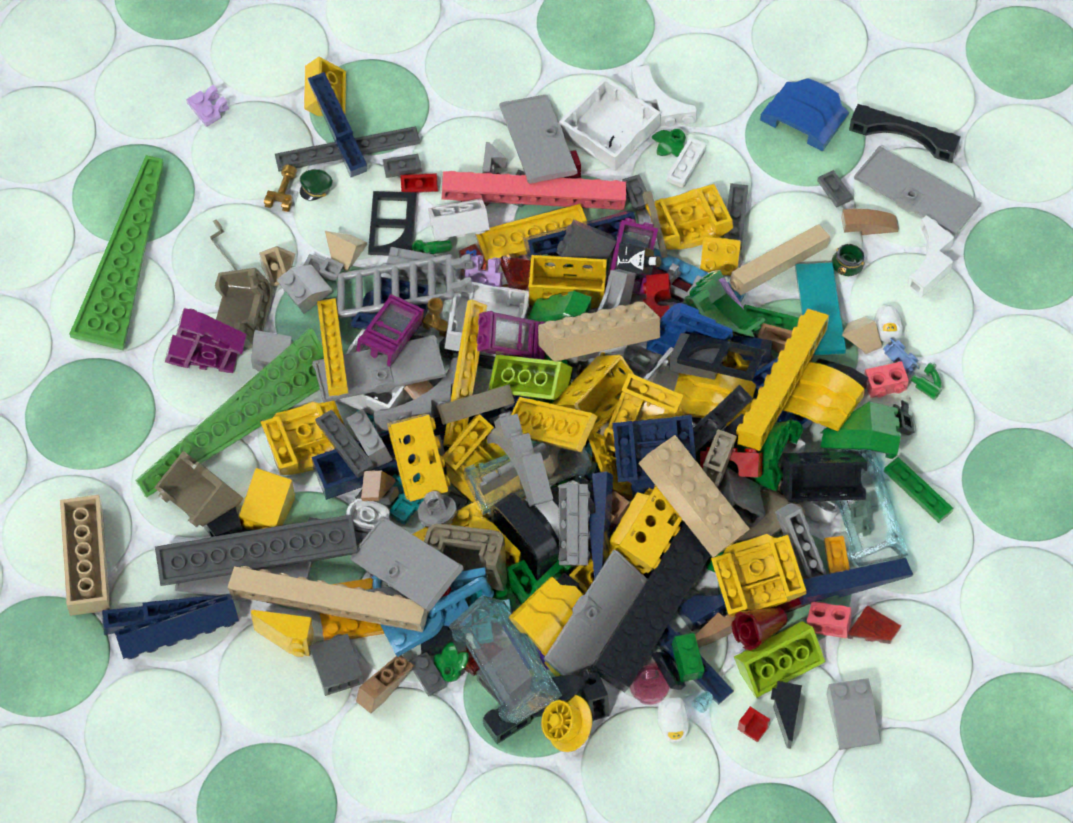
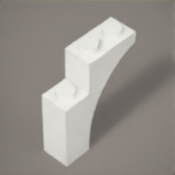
M649 65L631 68V82L635 98L644 101L661 112L660 127L696 122V107L678 102L666 95L654 82Z
M927 215L921 220L919 229L925 239L927 255L921 266L909 276L907 285L920 297H923L948 275L953 265V261L945 253L952 248L954 237L949 231L943 229L937 221Z

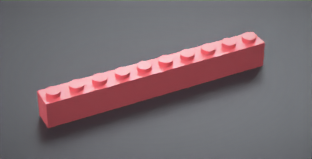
M443 171L441 200L469 201L482 198L483 202L522 203L526 205L561 207L581 204L582 208L624 210L626 182L561 177L529 184L526 175Z

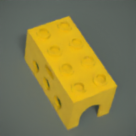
M531 255L529 307H533L539 298L546 300L553 295L561 294L565 296L568 292L576 291L592 297L590 309L599 308L605 293L607 260ZM554 263L555 266H547L545 264ZM565 264H572L573 267H570V268H569V267H565L564 265H565ZM590 265L592 266V268L586 269L582 266Z
M622 355L597 356L552 404L590 412L598 416L596 420H600L594 424L591 432H597L613 415L619 401L617 397L622 394V388L628 374L634 375ZM618 368H621L625 374L621 373Z
M421 414L387 423L406 499H409L411 502L424 498L427 493L432 491H438L440 494L448 492L447 487L450 486L448 475H445L443 472L445 462L443 456H440L438 448L441 447L438 436H434L433 429H436L433 417H429L428 414ZM406 435H410L411 440L405 445L403 438ZM414 454L415 461L409 464L408 457ZM419 473L420 479L414 483L413 476Z
M654 485L653 490L649 488L645 491L644 494L649 495L621 543L616 547L612 546L609 550V555H611L613 550L618 551L641 574L649 573L652 568L656 569L661 561L660 555L662 552L665 553L670 547L671 543L669 540L679 532L681 527L678 525L683 520L656 485ZM657 500L663 506V511L656 509L655 502ZM647 516L655 518V526L649 527L646 524L645 519ZM637 532L645 534L646 540L644 543H639L636 540L635 535Z

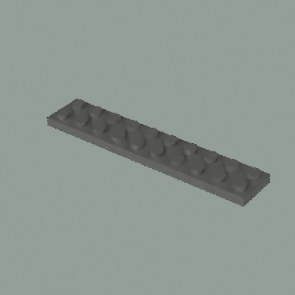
M352 515L155 546L160 586L232 575L234 566H247L252 568V570H261L358 553Z

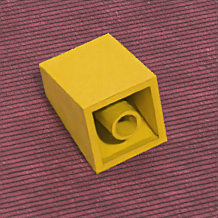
M256 468L239 514L241 525L247 530L282 526L295 500L292 480Z

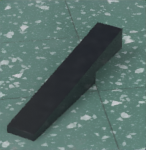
M740 385L693 428L695 454L716 435L718 429L722 430L753 400Z

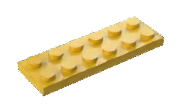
M581 204L490 227V230H485L484 233L475 234L485 264L488 265V259L493 257L501 258V261H503V257L508 254H515L517 256L527 254L523 240L525 237L567 227L572 223L573 219L581 223L586 222L587 219Z
M519 397L511 414H518L523 434L529 433L532 441L577 452H582L598 417L590 412Z

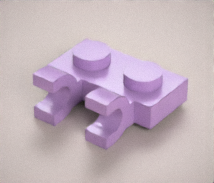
M214 84L206 90V93L199 91L186 99L187 104L206 127L219 120L221 112L229 109L227 100L224 97L219 98L218 90ZM218 99L215 105L213 106L211 101Z
M471 256L474 269H466L465 278L471 277V282L482 283L492 287H502L503 272H498L501 258L493 257L488 259V270H481L483 256Z

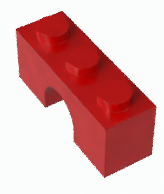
M669 273L646 275V283H643V292L646 294V299H643V302L660 319L670 309L669 305H658L662 300L671 299Z
M706 447V451H700V467L702 469L704 468L703 464L710 447ZM733 448L729 460L734 461L738 465L739 476L762 477L763 453H757L756 449H745V452H738V448Z

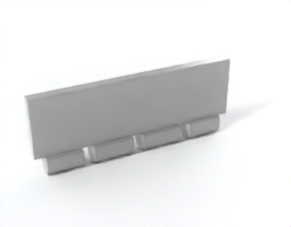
M541 443L533 448L535 454L541 453L543 461L549 458L548 445ZM511 461L497 469L498 473L492 471L482 477L483 481L480 483V493L482 496L518 476Z

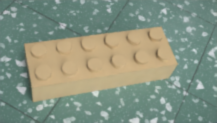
M638 301L631 305H619L608 310L601 309L594 313H583L576 317H565L558 321H547L544 324L538 325L539 346L555 362L660 338V317L644 302Z
M676 435L652 450L639 462V465L713 558L750 530Z
M92 495L61 499L60 512L66 603L70 616L110 610L103 506L100 496Z

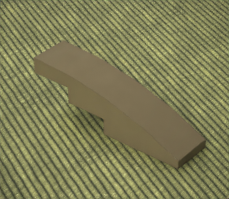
M506 385L437 407L444 425L515 402L510 385Z
M719 429L703 464V471L718 489L720 488L737 437Z

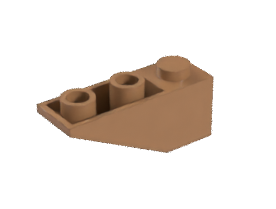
M402 655L399 657L395 656L359 687L356 702L368 712H374L388 699L413 669L414 665Z

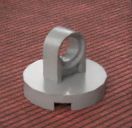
M438 491L427 493L424 501L418 508V517L424 527H430L434 524L451 525L453 523L452 519L455 516L457 517L458 514L454 500L447 495H441Z

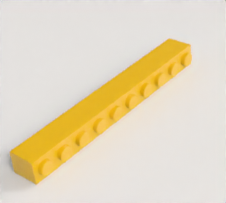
M807 309L805 314L800 316L798 326L792 330L791 339H787L784 351L781 350L779 353L778 362L773 363L771 374H767L764 386H761L758 390L757 399L752 400L750 411H746L743 423L737 427L738 444L761 450L828 327L829 315Z

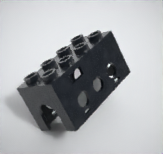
M859 451L782 453L781 472L783 477L780 483V491L788 502L866 500V489L862 485L861 470L867 471V461Z

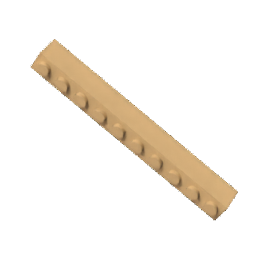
M234 566L228 584L231 596L423 632L428 616L426 609L401 595L390 596L381 591L368 592L360 587L352 589L343 584L331 585L322 580L315 582L305 577H290L285 573H279L278 575L264 569L260 571L252 570V568L247 566Z

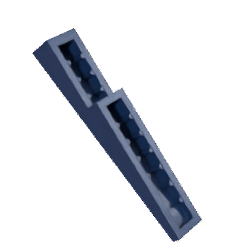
M325 72L309 77L310 87L350 178L367 172V163L357 145L350 124Z
M609 472L592 474L596 513L590 514L589 528L594 580L609 558L613 475Z
M905 557L803 579L807 594L799 597L801 605H805L836 595L838 598L912 577L913 572Z
M211 595L142 602V606L102 610L104 635L114 634V631L220 596Z
M668 624L656 644L665 653H668L670 658L676 663L671 644L675 636H681L682 634L680 632L676 633ZM701 656L704 673L700 679H695L694 681L719 705L734 690Z

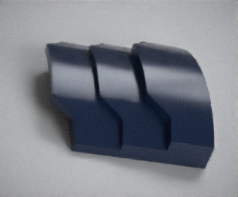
M381 277L382 304L392 294L391 278ZM399 280V297L403 300L410 299V282ZM417 283V297L428 296V285ZM374 288L365 294L363 307L374 305ZM428 303L417 305L424 309L422 321L428 312ZM392 310L383 319L385 325L400 332H403L411 319ZM358 312L356 316H351V327L366 329L378 312L368 314ZM378 326L375 330L395 341L400 336L384 327Z
M692 415L612 423L618 482L629 481L638 490L654 489V482L639 465V462L648 453L674 435H676L696 461Z

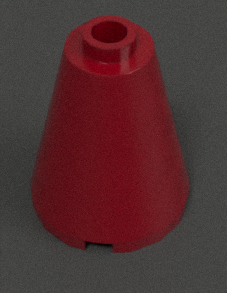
M779 607L744 610L734 615L735 620L732 621L731 627L737 643L741 642L744 645L742 648L751 651L757 649L787 624V614Z

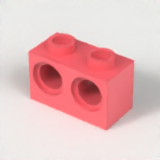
M902 361L865 369L864 375L868 377L866 388L870 398H881L887 394H899L907 390L909 379Z
M812 602L807 624L813 627L815 634L847 638L851 623V607L826 604L824 602Z

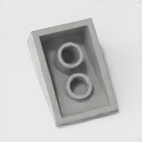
M869 678L828 684L826 695L839 750L880 744Z

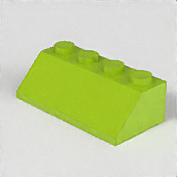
M496 355L488 391L510 385L512 395L556 400L569 386L572 367L559 361Z
M803 621L772 636L757 649L745 650L734 656L740 675L756 698L771 691L772 687L777 688L778 681L788 682L825 663L813 627Z

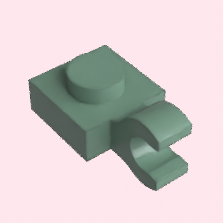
M866 499L850 504L851 522L856 525L857 534L863 532V537L871 535V528L867 522L872 519L871 501Z

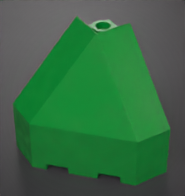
M720 270L711 271L696 282L697 286H694L689 292L690 295L684 298L688 306L699 310L698 314L716 320L715 323L731 328L732 333L739 336L754 337L753 333L761 328L760 324L766 321L764 317H751L725 292L719 279L724 277Z
M571 291L565 296L557 294L550 296L546 300L539 298L536 300L528 319L547 322L562 320L565 317L580 316L583 313L589 312L592 297ZM526 326V333L529 337V327ZM545 352L544 360L553 361ZM564 359V360H560V361H559V362H563V363H565V364H567V365L569 364V362L567 361V359Z
M869 401L853 411L839 431L828 427L820 432V434H823L820 448H824V452H830L832 449L872 450L885 453V458H895L898 455L901 438L900 432H897L899 429V418L895 417L898 413L897 408Z

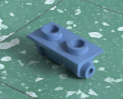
M890 338L892 344H887L883 348L884 354L893 362L900 358L898 362L902 361L908 375L914 372L913 368L915 366L920 369L917 364L919 360L912 353L908 355L904 351L905 346L899 340L895 342Z

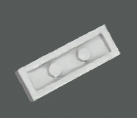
M689 138L668 173L666 181L683 188L706 149V144Z

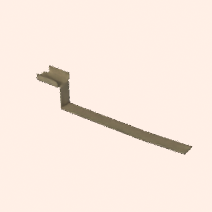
M646 191L642 194L644 204H648L654 228H658L656 238L661 258H665L668 255L652 192Z
M215 219L213 223L219 231L210 236L211 241L222 253V255L227 259L231 266L235 270H237L229 261V259L224 255V253L220 250V248L212 240L220 234L224 233L221 224L217 221V219Z

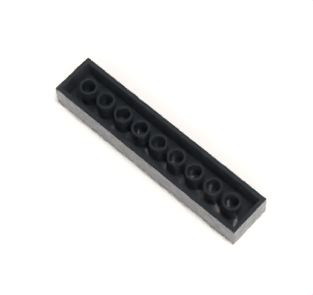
M684 521L680 526L679 532L671 540L670 547L661 556L659 565L651 572L591 669L593 673H599L602 679L624 693L631 686L711 555Z

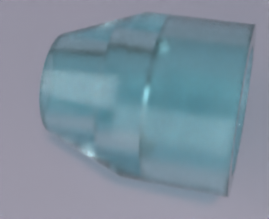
M709 691L699 694L692 701L693 707L698 712L704 713L711 706L713 695Z

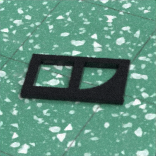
M373 191L368 255L389 256L391 247L413 251L417 193ZM378 200L407 201L406 219L377 218ZM376 228H405L397 240L386 245L375 246Z
M691 332L677 358V363L752 381L763 359L765 350ZM703 349H719L713 363L689 358L695 352ZM729 351L753 357L747 371L722 366Z

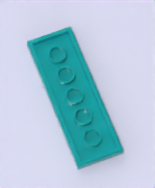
M833 263L795 264L801 314L804 315L807 309L829 315L827 330L813 355L845 354L846 347L844 336H842L843 327Z

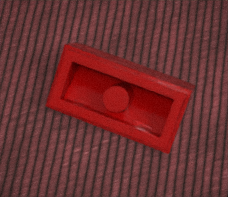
M437 173L400 175L401 192H438Z

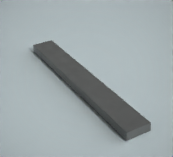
M416 126L355 138L362 155L420 144ZM335 142L275 153L278 172L282 171L284 165L300 168L342 159Z

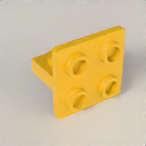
M704 236L700 269L708 273L720 270L722 275L731 276L732 272L738 269L741 241Z

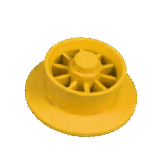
M577 695L568 702L562 700L551 702L542 715V731L546 738L551 741L552 745L562 752H573L579 749L588 739L592 728V713L588 703Z

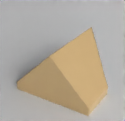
M325 231L331 259L344 264L342 269L349 271L367 246V242L352 235Z
M275 246L259 252L261 267L272 287L280 285L277 279L292 268L295 253Z
M862 317L846 325L842 336L863 350L864 354L882 348L875 321Z

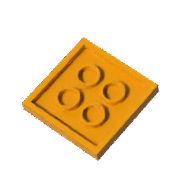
M372 578L337 583L352 589L356 587L365 590L373 589ZM320 613L324 641L332 639L339 634H348L349 639L384 634L381 625L377 623Z

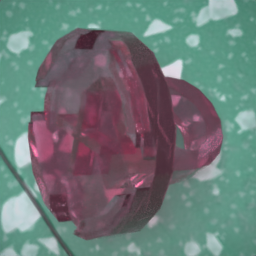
M645 665L642 666L629 689L632 696L639 700L640 703L654 705L664 700L669 692V685L657 666Z

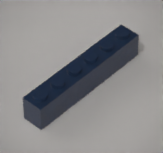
M628 210L582 223L609 233L612 236H617L621 220H625V218L636 219L634 212ZM567 227L523 238L527 256L531 258V255L542 256L557 252L558 244L560 241H563Z
M229 593L114 632L123 659H134L141 653L155 652L159 647L165 645L173 646L180 640H191L196 638L198 634L204 632L209 634L222 626H233L235 622L239 621L232 596Z

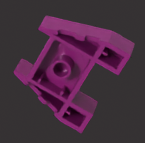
M184 308L179 319L176 335H172L165 363L183 368H190V365L199 366L200 370H207V367L219 369V372L233 373L237 354L242 355L246 333L204 313L197 312L195 309Z

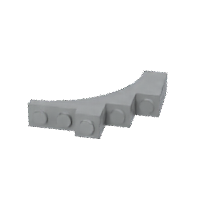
M621 269L611 270L598 311L616 308L619 305H630L636 273ZM600 352L569 358L567 361L572 363L580 361L583 362L584 366H588L599 356Z
M458 357L452 358L446 377H443L427 393L403 405L374 412L377 432L388 431L387 423L421 414H428L429 417H433L435 422V415L440 414L437 406L451 401Z
M511 412L499 415L500 418L494 421L496 428L492 429L491 433L486 436L488 444L495 443L499 445L510 458L522 483L529 507L553 500L541 453H534L529 433L523 434L518 414L511 415Z

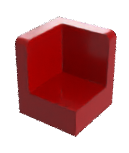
M750 706L739 720L737 730L754 741L759 742L769 728L770 719Z

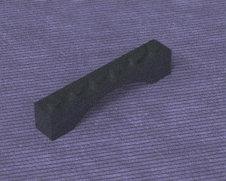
M857 104L849 126V131L865 136L877 133H893L906 136L922 144L930 151L934 158L949 163L953 162L961 136L954 133L945 132L938 128L923 125L919 122L861 104Z

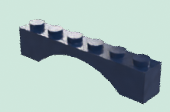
M722 594L712 596L695 595L680 604L678 614L692 632L696 629H702L718 612L723 616L727 608Z

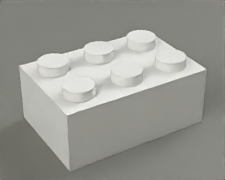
M482 198L428 208L431 230L435 240L444 241L453 236L465 237L469 233L481 234L485 230H490L487 211Z

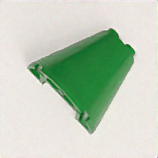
M794 420L775 423L761 450H757V453H763L762 477L746 478L776 491L783 477L777 463L787 440L790 443H798L804 429L803 426ZM740 444L737 446L738 452H745V449H753ZM729 460L727 467L739 474L738 465L734 461Z

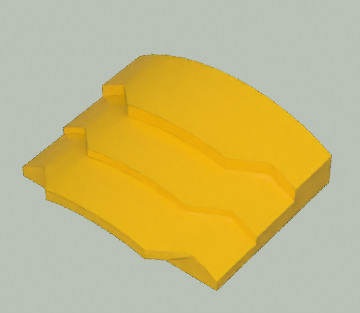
M715 184L654 201L666 249L680 250L703 245L704 236L719 238L733 229L732 218ZM645 204L647 212L651 218L648 204Z
M809 362L782 411L803 416L816 424L839 431L863 399L864 388L854 379L834 368Z
M629 373L609 425L603 434L607 449L615 452L612 423L684 416L680 406L684 395Z
M679 373L674 392L684 395L680 404L684 416L692 415V417L704 418L738 385L753 398L756 384L752 381L717 373L715 380ZM752 401L726 427L741 414L745 415L746 411L750 410Z
M334 400L325 403L312 401L291 410L278 412L273 418L261 422L280 475L314 470L312 464L313 456L335 449L315 421L316 418L332 410L344 425Z
M477 414L443 455L446 464V475H448L450 483L472 503L519 479V476H516L483 496L480 493L482 477L492 471L498 473L497 469L511 461L499 445L495 443L488 444L486 436L491 433L494 427L480 414Z
M764 534L747 541L732 544L726 548L723 555L711 558L729 617H735L736 613L744 610L771 608L807 594L788 535L774 538Z
M550 577L508 618L519 632L527 634L541 653L546 656L572 616V608L583 594L576 586L560 585L553 577ZM546 661L544 662L555 677L562 676Z

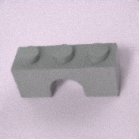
M363 409L346 418L368 458L374 464V468L392 460Z

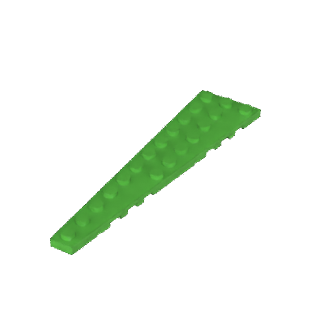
M145 156L71 328L70 338L124 351L164 165L163 159Z
M309 328L140 475L135 481L144 497L147 498L158 491L154 487L183 451L201 464L259 428L262 421L273 418L278 412L288 410L320 390L312 363L315 360L324 359L323 347L313 328Z

